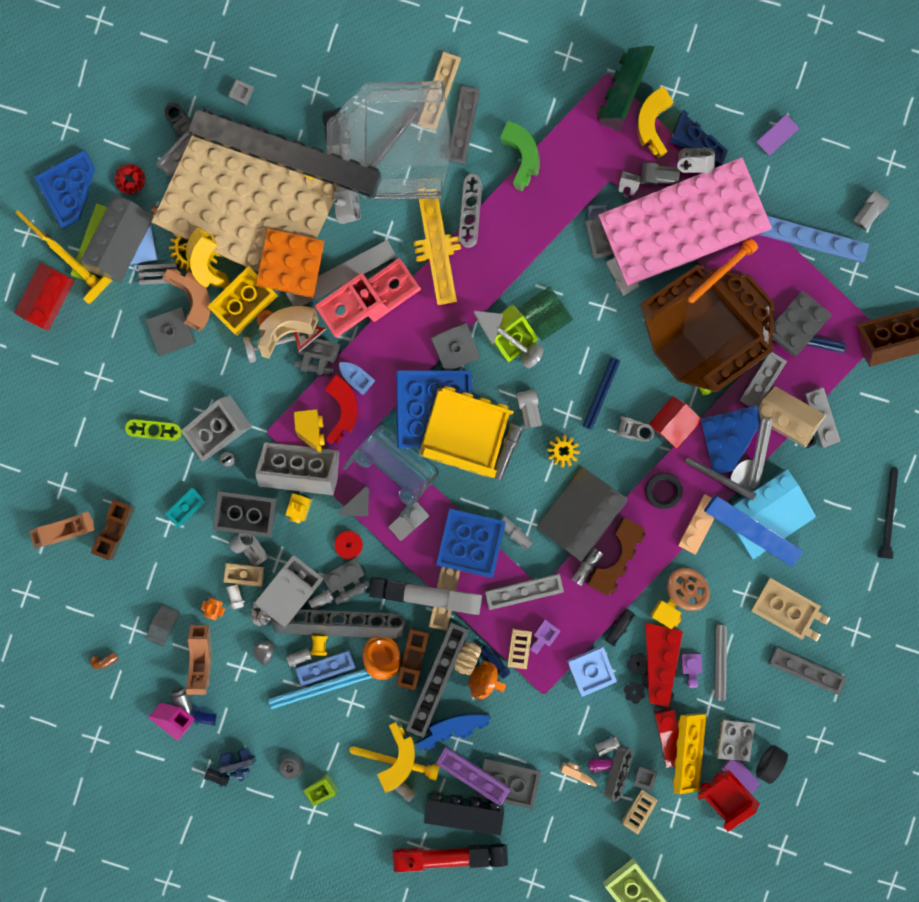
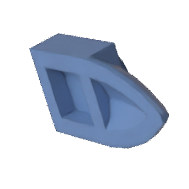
M347 362L339 363L344 379L362 395L375 382L360 367Z

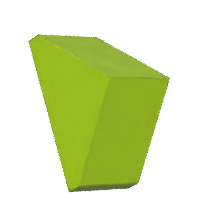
M327 773L305 788L303 792L312 805L315 806L334 797L337 794L338 788Z

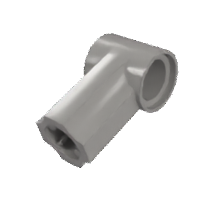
M874 190L864 202L865 205L853 222L859 228L865 231L868 230L876 217L886 209L890 201Z
M615 257L605 263L622 296L639 287V283L630 286L626 285Z
M531 389L517 392L518 405L522 410L525 428L541 426L536 390Z

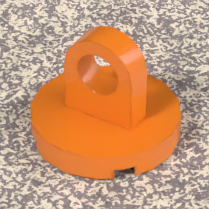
M482 661L479 667L476 666L468 683L471 689V696L480 700L488 697L493 689L504 692L506 684L497 681L496 665L489 661Z

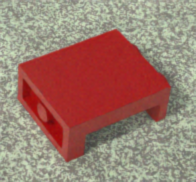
M729 769L724 773L719 772L710 783H703L699 788L700 792L697 796L699 800L705 798L725 820L723 828L727 832L756 814L760 805Z

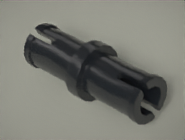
M626 608L619 620L614 622V627L604 640L615 647L622 634L627 632L626 628L636 614Z

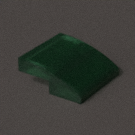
M550 286L518 307L541 341L573 320Z

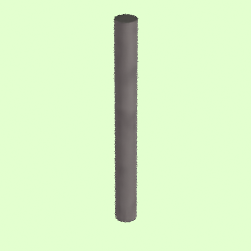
M691 457L686 459L685 463L752 501L756 497V493Z

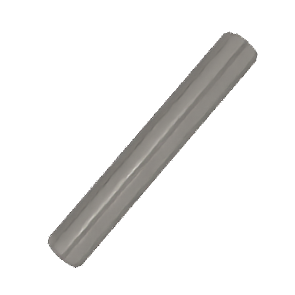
M763 417L760 422L748 486L754 489L760 486L773 422L772 418Z
M719 624L716 626L715 699L717 701H725L727 626Z

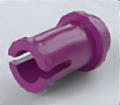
M592 757V759L588 760L589 771H593V773L603 770L611 771L612 758L595 759Z

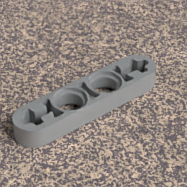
M476 174L466 176L463 184L459 241L465 248L475 246L478 239L482 181ZM473 180H475L477 183L474 184V192H472V188L469 184L472 183ZM469 198H476L475 205L468 206L466 204ZM474 216L475 220L472 224L468 225L465 223L466 217ZM466 229L470 230L469 234L472 238L469 239V242H466L464 239L468 236V231Z

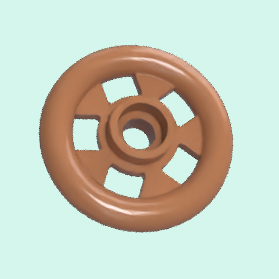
M680 568L669 576L667 582L668 594L678 607L687 611H697L708 603L710 598L709 585L699 572L690 568ZM689 576L693 577L696 580V582L694 583L693 581L689 580ZM679 577L683 580L681 584L676 581ZM698 588L702 589V595L698 594ZM677 590H679V593H680V595L682 596V598H680V597L677 595V593H676ZM695 598L696 603H690L689 599Z

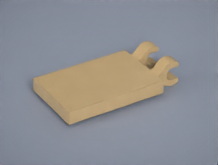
M772 578L768 579L751 609L755 614L801 640L806 635L818 641L821 636L809 629L814 618L826 625L830 620L829 617L818 612L821 608L820 605Z

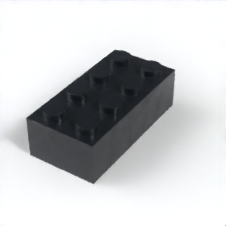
M440 791L428 793L424 814L425 824L501 836L504 805L499 806L491 800L483 802L478 797L464 799L459 794L446 796Z

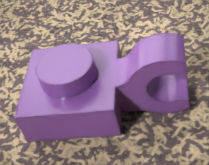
M544 619L534 633V636L538 639L531 646L530 650L537 654L544 644L550 647L560 633V630Z
M681 654L682 674H688V687H698L696 673H702L701 654Z

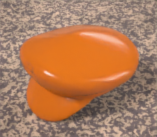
M372 637L366 642L363 648V662L367 673L378 680H387L397 674L400 668L401 654L394 640L391 638Z

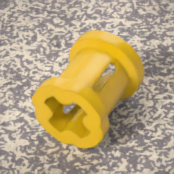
M311 635L313 643L310 654L327 655L325 649L328 636Z

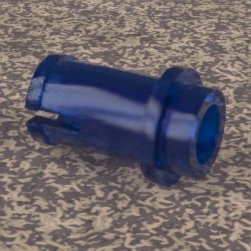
M198 709V711L193 713V718H195L193 722L196 725L201 723L215 726L217 713L200 712Z

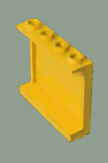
M448 386L437 389L418 456L488 478H495L497 470H494L509 415L513 414L514 411L508 410L509 407L503 404L492 405L490 404L491 401L485 398H480V400L474 399L470 393H456V389Z

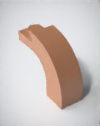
M167 269L162 280L183 290L190 302V309L183 324L201 332L210 315V309L207 307L210 304V297L206 287L202 286L190 271L183 277L181 276L182 273L178 270Z
M85 512L59 522L30 530L29 533L33 547L37 549L92 532L94 530V522L89 512Z
M190 625L188 635L190 662L186 693L187 695H206L211 673L210 626Z

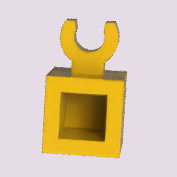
M292 493L286 516L290 517L289 520L300 523L301 520L306 521L312 499Z
M671 598L668 603L659 600L650 614L652 618L670 629L673 626L677 627L682 619L680 617L681 612L675 609L676 604Z

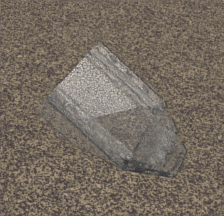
M443 81L366 82L355 96L351 97L341 107V110L327 122L328 155L335 153L342 156L343 160L349 161L352 159L361 163L360 166L366 168L373 166L381 172L382 179L375 198L359 194L364 200L442 198L450 162V126Z

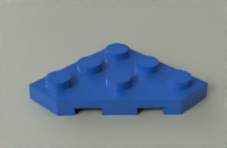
M85 150L34 177L63 229L80 220L95 171V166Z
M757 406L701 419L712 470L721 474L733 471L736 468L741 456L745 453L755 433L759 430L761 420Z

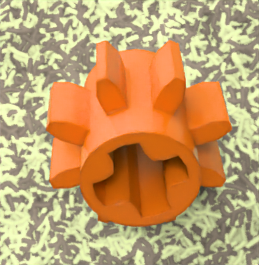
M209 597L208 602L203 601L200 610L204 611L203 616L217 620L218 616H223L225 608L221 607L222 601Z

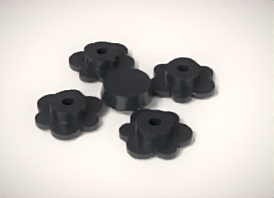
M643 653L631 655L630 660L627 662V668L632 670L633 674H644L642 676V684H637L633 681L630 685L624 687L626 700H631L633 704H638L640 699L645 697L644 690L645 687L648 688L647 662ZM673 692L671 693V698H670V700H672V699L674 698V693H673Z

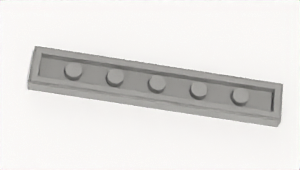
M386 240L319 275L313 298L288 292L286 294L293 306H305L340 288L360 273L366 274L397 257L390 243Z

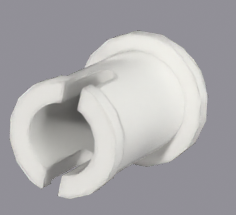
M238 584L227 587L226 589L231 601L230 607L232 606L233 610L244 607L243 603L245 601H242Z

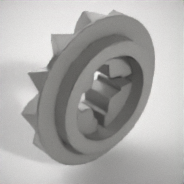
M253 602V608L250 609L252 611L250 615L253 619L252 623L257 626L266 625L271 617L264 611L260 612L261 609Z

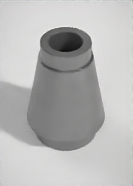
M185 687L171 692V700L177 707L182 708L189 715L194 713L190 695H187Z

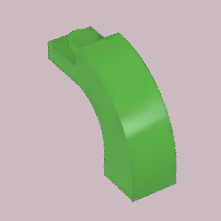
M507 121L500 139L503 145L516 149L522 155V163L513 184L515 189L523 191L524 187L529 185L531 175L538 176L540 156L531 134L522 126Z

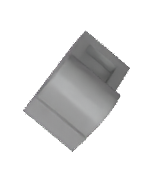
M237 533L229 541L231 550L235 553L244 552L252 566H258L269 558L254 535Z

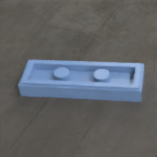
M349 649L295 667L300 685L304 686L354 669L356 666Z

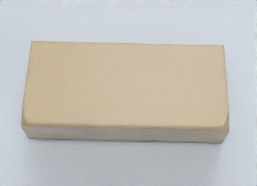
M226 563L224 583L263 587L264 567Z

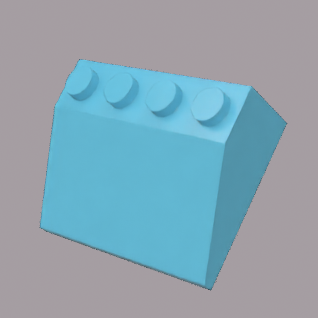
M783 469L762 483L757 489H753L752 492L756 493L753 501L743 496L731 504L783 538H786L816 517L802 490L788 469ZM733 530L752 559L766 551Z

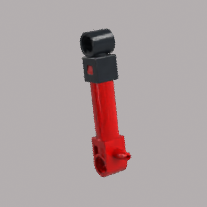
M497 843L489 846L488 844L469 845L467 848L423 850V848L396 849L392 851L393 871L413 872L424 871L426 868L470 866V868L503 867L508 865L507 844Z

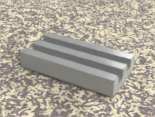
M178 264L138 265L139 285L170 284L162 279L144 280V277L163 276L165 273H144V270L169 268L178 270Z

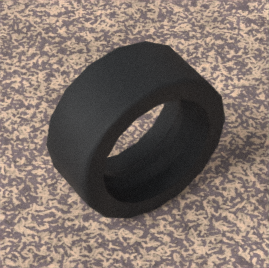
M669 473L653 475L645 486L647 501L658 509L672 508L679 503L682 497L683 488L681 482ZM660 480L670 481L675 488L673 498L665 503L657 501L652 493L654 484Z
M776 745L769 747L757 766L756 776L768 784L773 783L783 771L787 763L788 753Z

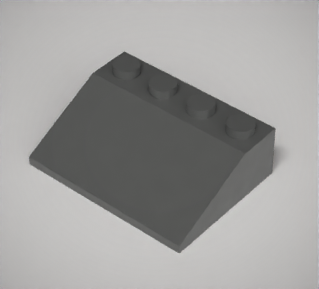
M581 467L536 528L582 562L627 504L628 499L594 474Z

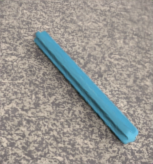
M362 669L270 698L268 700L271 709L373 677L367 673L366 669Z

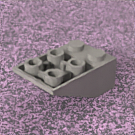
M293 555L254 604L285 628L324 578Z

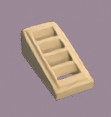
M512 628L508 667L527 669L532 631ZM516 636L527 637L526 641L517 640ZM515 643H517V644H525V645H526L525 648L514 647V646H515ZM514 651L525 652L524 655H516L513 653ZM513 658L524 659V662L518 663L512 662Z
M641 789L621 820V823L636 834H639L658 799ZM642 797L651 802L650 805L641 801ZM638 804L644 807L646 811L644 812L637 807ZM634 811L642 815L641 819L633 814ZM630 818L638 822L637 825L629 821Z

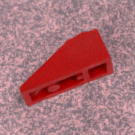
M672 707L653 711L666 768L675 766V759L677 758L676 743L679 737L675 711Z

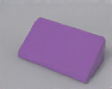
M728 760L720 767L723 772L729 769L751 794L760 785V782L739 760Z

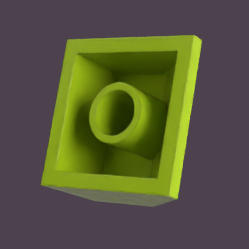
M513 304L501 313L504 315L500 328L527 348L539 340L525 317ZM499 332L497 333L494 345L509 363L523 351Z

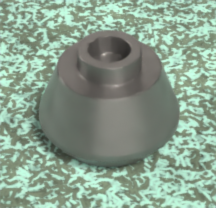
M261 640L260 644H255L252 654H255L254 658L261 665H268L276 645L274 641Z
M288 753L280 758L278 771L283 778L293 780L298 778L303 772L304 763L298 755Z

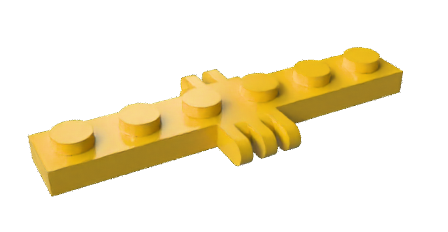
M437 190L418 193L426 239L413 242L414 247L422 246V248L415 249V254L423 253V255L416 257V261L430 260L437 304L457 302L449 255H453L455 250L461 249L460 244L452 245V243L459 242V237L451 238V235H445Z

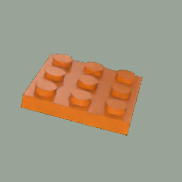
M267 228L256 286L313 298L324 241Z

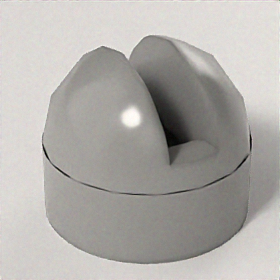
M231 452L221 454L220 463L222 466L231 467L235 464L234 454ZM228 456H231L232 459L223 463L222 460L226 459Z

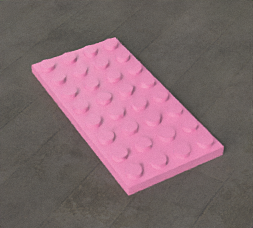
M743 158L714 168L711 173L699 174L598 215L627 286L772 228Z

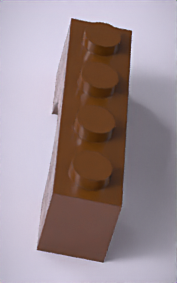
M622 517L614 532L620 543L618 559L608 567H595L587 585L606 596H609L610 593L614 594L618 587L616 581L619 576L623 577L627 570L625 565L628 559L632 560L637 551L634 549L637 542L641 543L646 533L643 532L645 528Z

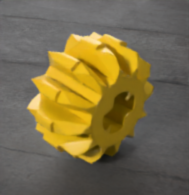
M563 435L562 442L556 436L557 444L553 441L549 443L554 449H547V452L554 453L548 458L553 459L556 457L553 464L557 465L560 460V467L562 468L565 465L564 461L567 462L568 466H571L572 464L569 459L577 461L578 459L573 454H580V451H574L573 449L579 446L578 443L571 445L574 440L572 437L566 442V435ZM566 446L568 448V450H566L568 451V455L564 454L560 456V451H558L559 448H564Z

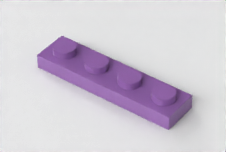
M445 747L436 763L499 806L503 804L511 790L510 787L449 747Z

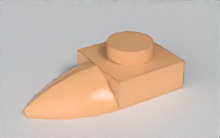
M570 761L568 764L562 763L560 768L562 773L596 787V783L588 775L581 772L577 764Z

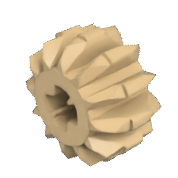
M464 642L454 669L461 674L471 675L481 653V647L472 642Z

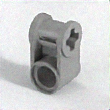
M684 148L679 152L677 167L683 173H711L715 168V151L711 148Z
M620 416L621 423L615 435L641 442H647L652 439L654 431L650 425ZM641 428L649 430L650 435L648 438L645 439L640 436L639 431Z

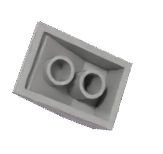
M230 395L218 399L181 431L198 457L204 462L236 440L252 426Z

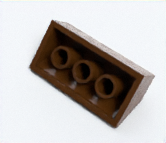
M919 307L856 325L861 353L869 367L919 354Z

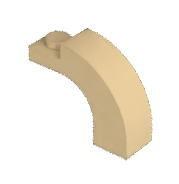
M292 306L278 310L266 318L259 328L261 338L258 342V348L262 357L270 358L277 341L288 333L301 332L312 335L318 323L316 309L306 306Z

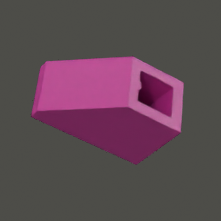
M160 703L148 717L177 741L181 739L195 720L182 708Z

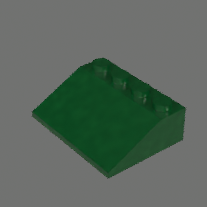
M654 46L629 48L627 54L623 52L619 64H622L620 71L616 70L612 81L615 82L612 89L608 88L604 98L607 100L605 107L601 105L597 117H600L599 124L618 132L620 131L651 58Z

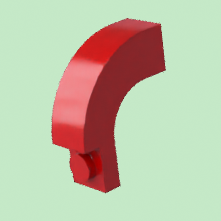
M335 375L325 388V391L332 395L341 407L340 420L325 439L331 444H334V442L338 444L345 435L342 433L344 430L349 434L352 433L356 426L359 412L357 398L353 390L343 379Z

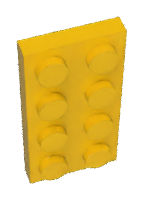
M707 714L680 715L673 793L685 794L700 791Z

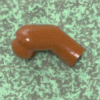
M112 652L101 660L95 655L89 659V663L93 669L107 668L119 659Z

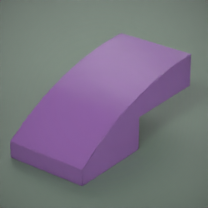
M786 114L757 143L770 156L799 127Z

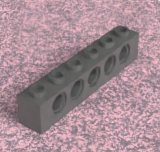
M453 621L450 622L406 726V731L424 738L469 628Z

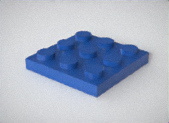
M449 508L436 566L493 579L506 521Z

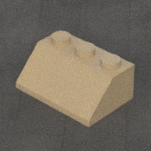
M776 386L762 400L758 407L760 420L763 417L772 418L771 429L804 448L807 447L826 416Z

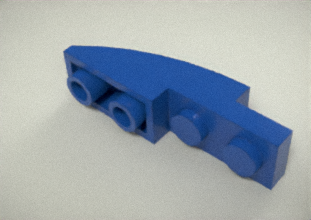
M473 712L441 719L429 725L432 733L418 740L416 745L420 751L423 749L427 751L433 748L438 740L445 741L452 736V732L455 733L457 739L461 736L464 739L473 733V729L477 727L482 729L487 726L491 716L489 713Z

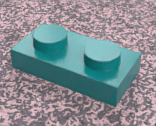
M192 487L165 515L180 528L206 500Z

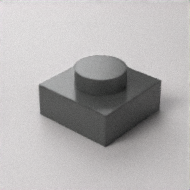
M638 766L633 785L652 791L658 772Z

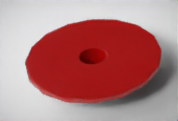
M344 531L335 539V550L342 558L353 559L362 551V539L353 531Z

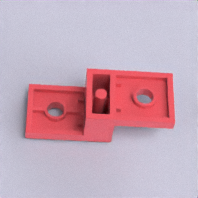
M398 258L370 279H367L363 273H360L316 304L315 307L333 335L337 338L367 316L373 322L377 321L416 294L421 288L402 260ZM398 280L399 286L395 289L390 288L391 282ZM339 307H346V311L344 314L337 315V309Z

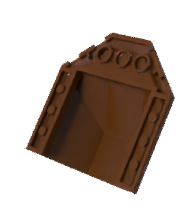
M696 265L643 301L640 307L653 353L677 381L718 392L773 352L774 302L749 274L741 273V275L728 271L694 303H689L688 297L718 270L716 268L715 270L705 269L704 266Z

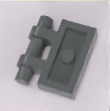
M316 338L303 350L297 352L299 355L304 356L303 361L296 360L295 367L301 368V371L316 372L317 375L332 376L333 369L328 368L327 363L335 364L340 345ZM311 359L320 360L319 365L312 364Z
M357 558L322 576L331 593L336 590L339 591L340 595L334 598L337 605L350 601V598L357 594L365 593V590L371 586L368 580L363 583L360 582L359 578L364 576L365 573ZM354 582L356 587L346 591L344 586Z

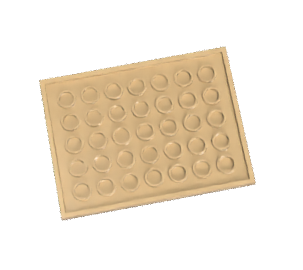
M192 136L152 223L189 240L194 230L199 227L214 236L217 243L216 248L213 250L214 253L246 268L249 266L258 273L267 228L317 239L333 205V193L336 192V187L318 179L312 181L295 171Z

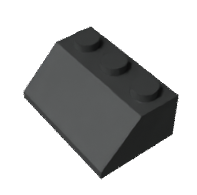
M218 491L213 530L271 537L278 499Z

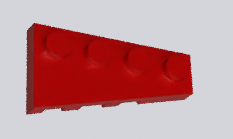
M644 623L649 703L669 707L683 631Z

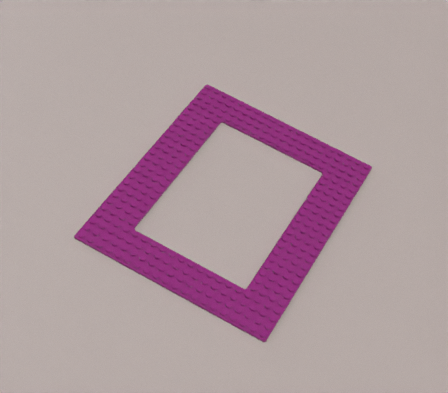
M608 73L596 83L537 146L540 156L538 176L531 175L530 183L524 187L523 191L515 189L513 182L521 166L520 164L480 206L476 245L472 248H465L460 241L452 243V245L460 244L461 249L455 250L453 255H449L457 302L437 304L429 260L413 276L421 290L377 321H371L337 356L335 364L331 363L328 368L333 369L332 376L319 375L267 431L268 435L278 444L310 447L297 436L294 412L317 410L319 416L323 417V427H320V432L324 434V439H326L340 420L341 407L339 402L325 391V388L335 375L343 379L351 387L357 398L359 412L356 426L351 434L344 430L342 433L345 435L338 444L336 442L331 444L325 440V445H322V449L339 451L338 479L333 496L345 506L363 488L368 486L370 488L369 516L355 517L429 587L437 588L441 566H436L449 508L460 510L376 431V427L396 407L395 371H430L439 361L430 337L463 322H466L470 329L478 320L473 311L486 312L608 182H613L619 188L622 171L641 176L642 163H656L659 166L677 167L678 155L683 148L670 142L672 132L657 118L655 119V130L667 153L658 159L657 155L654 156L649 150V143L644 146L641 145L637 135V119L643 105L635 97L619 132L598 123L600 117H597L601 105L605 107L607 100L604 99L608 88L612 89L615 83L612 81L613 77ZM680 171L678 183L702 173H683ZM639 184L634 196L630 195V187H625L623 193L634 201L672 185ZM470 216L465 223L468 225L472 224L475 217ZM459 229L451 236V238L459 237ZM466 229L468 231V236L464 239L466 242H469V239L472 238L469 234L470 230ZM762 235L750 237L756 242L758 249L751 255H745L729 271L732 274L741 275V273L749 274L773 300L774 322L803 290L832 314L815 336L846 343L844 353L805 346L797 357L794 358L773 341V353L787 362L766 396L776 386L806 403L804 393L820 387L824 388L827 397L864 358L861 353L856 325L870 321V319L790 243ZM743 241L695 259V261L704 266L705 269H719L740 250ZM765 358L745 371L700 419L749 408L739 399ZM340 362H347L360 367L375 380L364 395L344 379L339 367ZM702 423L694 429L678 449L673 447L626 496L628 499L627 504L593 547L597 549V553L600 551L603 554L593 569L595 567H608L615 563L620 554V543L614 532L622 517L645 528L643 531L646 533L641 543L637 542L634 548L637 551L632 560L628 559L625 565L627 570L623 577L619 576L616 581L618 587L614 594L610 593L609 596H606L588 586L587 582L592 575L591 572L582 583V586L578 585L577 581L575 583L571 580L581 566V561L571 555L554 572V574L560 573L563 593L489 610L485 591L533 579L501 549L499 550L493 579L460 571L456 590L481 594L482 601L479 615L455 612L505 660L508 661L512 628L532 631L530 648L538 639L534 636V633L544 619L560 630V633L550 647L544 644L537 654L529 650L527 669L515 668L541 694H546L570 669L567 660L585 653L683 549L678 544L703 495L705 494L712 498L715 494L728 502L736 493L733 489L685 463L686 459L691 457L712 469ZM773 429L770 432L765 461L787 439V437ZM759 430L755 433L750 445L741 456L737 465L745 460H753ZM733 471L721 473V475L731 480ZM669 473L681 482L683 488L682 497L677 505L669 509H658L647 501L645 486L653 475ZM660 480L654 484L652 493L657 501L665 503L673 498L675 488L670 481ZM418 502L428 513L429 517L400 541L388 527L413 504ZM516 636V639L526 641L527 637ZM515 643L514 647L525 648L526 645ZM514 651L513 654L524 655L525 652ZM513 658L512 662L523 663L524 659Z

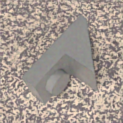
M416 502L388 528L402 541L426 520L429 515Z

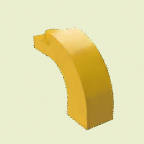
M664 86L653 92L646 99L637 119V135L641 145L644 146L649 143V150L654 156L657 155L658 159L664 156L667 150L656 133L655 119L674 103Z
M197 227L190 236L186 247V257L193 276L206 288L211 283L217 288L222 287L226 289L231 284L227 274L207 264L210 254L217 246L216 240L212 234Z
M396 722L389 725V728L399 749L397 761L389 769L377 774L385 794L399 787L408 778L415 759L412 738L409 737L404 740L403 737L406 734L402 726H397Z

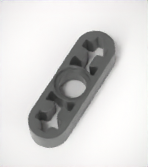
M622 745L618 748L605 788V798L613 802L618 801L621 797L633 758V749Z

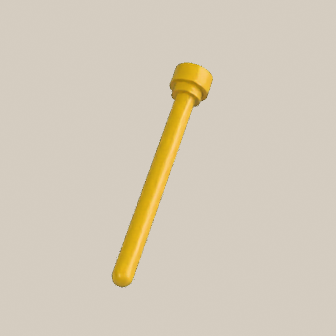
M355 746L349 748L351 754L391 765H394L397 761V758ZM414 763L412 770L425 773V776H428L429 779L436 781L440 766L436 764L425 766Z

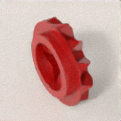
M130 163L122 165V167L116 170L114 177L115 185L122 193L131 195L138 193L143 188L145 174L140 167ZM133 174L132 178L136 183H126L127 180L123 175L130 176Z

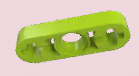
M133 419L128 421L125 426L126 433L132 437L176 441L182 436L181 427L173 423ZM134 423H136V426L144 427V423H146L144 431L137 430L135 434L133 430H130V426H134ZM151 425H157L159 428V432L155 436L149 433ZM162 425H165L164 429L172 430V427H174L178 433L173 438L168 433H164V437H161L163 434Z

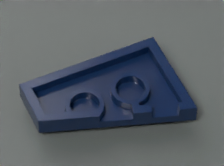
M683 109L670 142L683 149L711 148L715 151V166H722L728 150L712 135H707L700 128L701 125L697 121L694 123Z

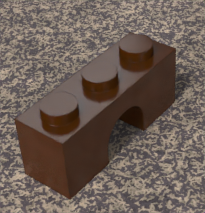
M113 499L106 515V525L95 541L91 551L92 554L108 561L114 559L136 506L119 499Z
M410 628L396 686L412 690L416 689L429 631Z

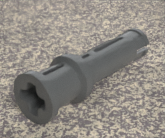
M512 423L509 424L510 429L506 438L503 439L504 446L494 469L497 470L494 479L499 481L503 480L515 448L519 447L518 442L522 432L526 430Z

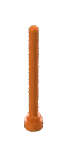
M751 238L745 239L741 243L740 250L688 297V302L694 303L745 255L753 254L758 249L756 242Z

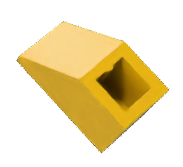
M317 410L294 412L297 436L318 453L322 452V445H325L324 434L320 432V427H323V417L319 416Z

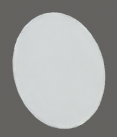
M745 460L736 466L731 475V480L751 491L754 488H750L748 483L753 460Z

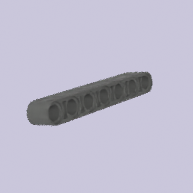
M299 610L285 628L272 618L273 629L280 634L400 638L405 632L404 617L395 613Z

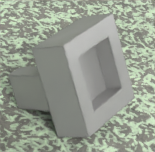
M622 171L619 192H623L625 187H630V195L634 196L636 190H638L641 176Z

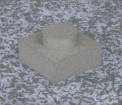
M236 79L228 97L247 106L254 87Z

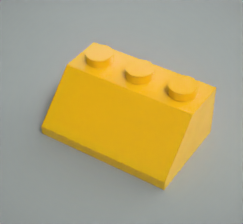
M249 266L207 306L237 336L278 297L272 289L256 286L258 275Z

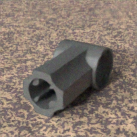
M642 163L640 184L674 185L679 181L680 171L678 167L659 166L656 163Z

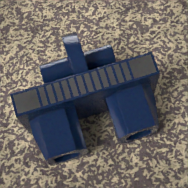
M248 747L238 750L240 760L233 761L231 752L222 754L220 756V774L236 770L230 773L231 778L238 777L240 782L244 781V775L249 774L250 770L249 768H242L254 765V762H256L255 756H252Z

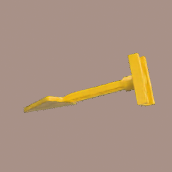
M19 210L15 212L41 239L48 243L50 248L86 280L91 289L83 299L88 304H91L112 280L103 276L99 279L94 274L89 273Z

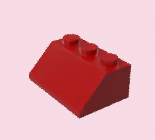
M40 263L14 314L49 331L75 280Z

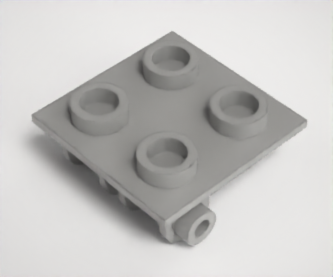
M723 718L722 722H720L721 733H718L720 739H717L719 743L715 751L717 758L750 761L755 723L730 721Z

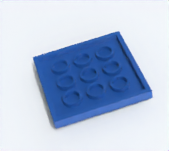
M395 371L397 449L421 447L437 389L448 386L456 389V393L462 394V392L472 394V371Z

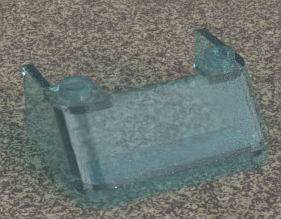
M380 425L356 449L343 467L346 470L354 461L364 468L375 464L400 485L402 489L399 492V497L407 505L399 515L401 518L439 475L438 468L427 458L418 456L419 451L415 448L397 449V433L387 425Z

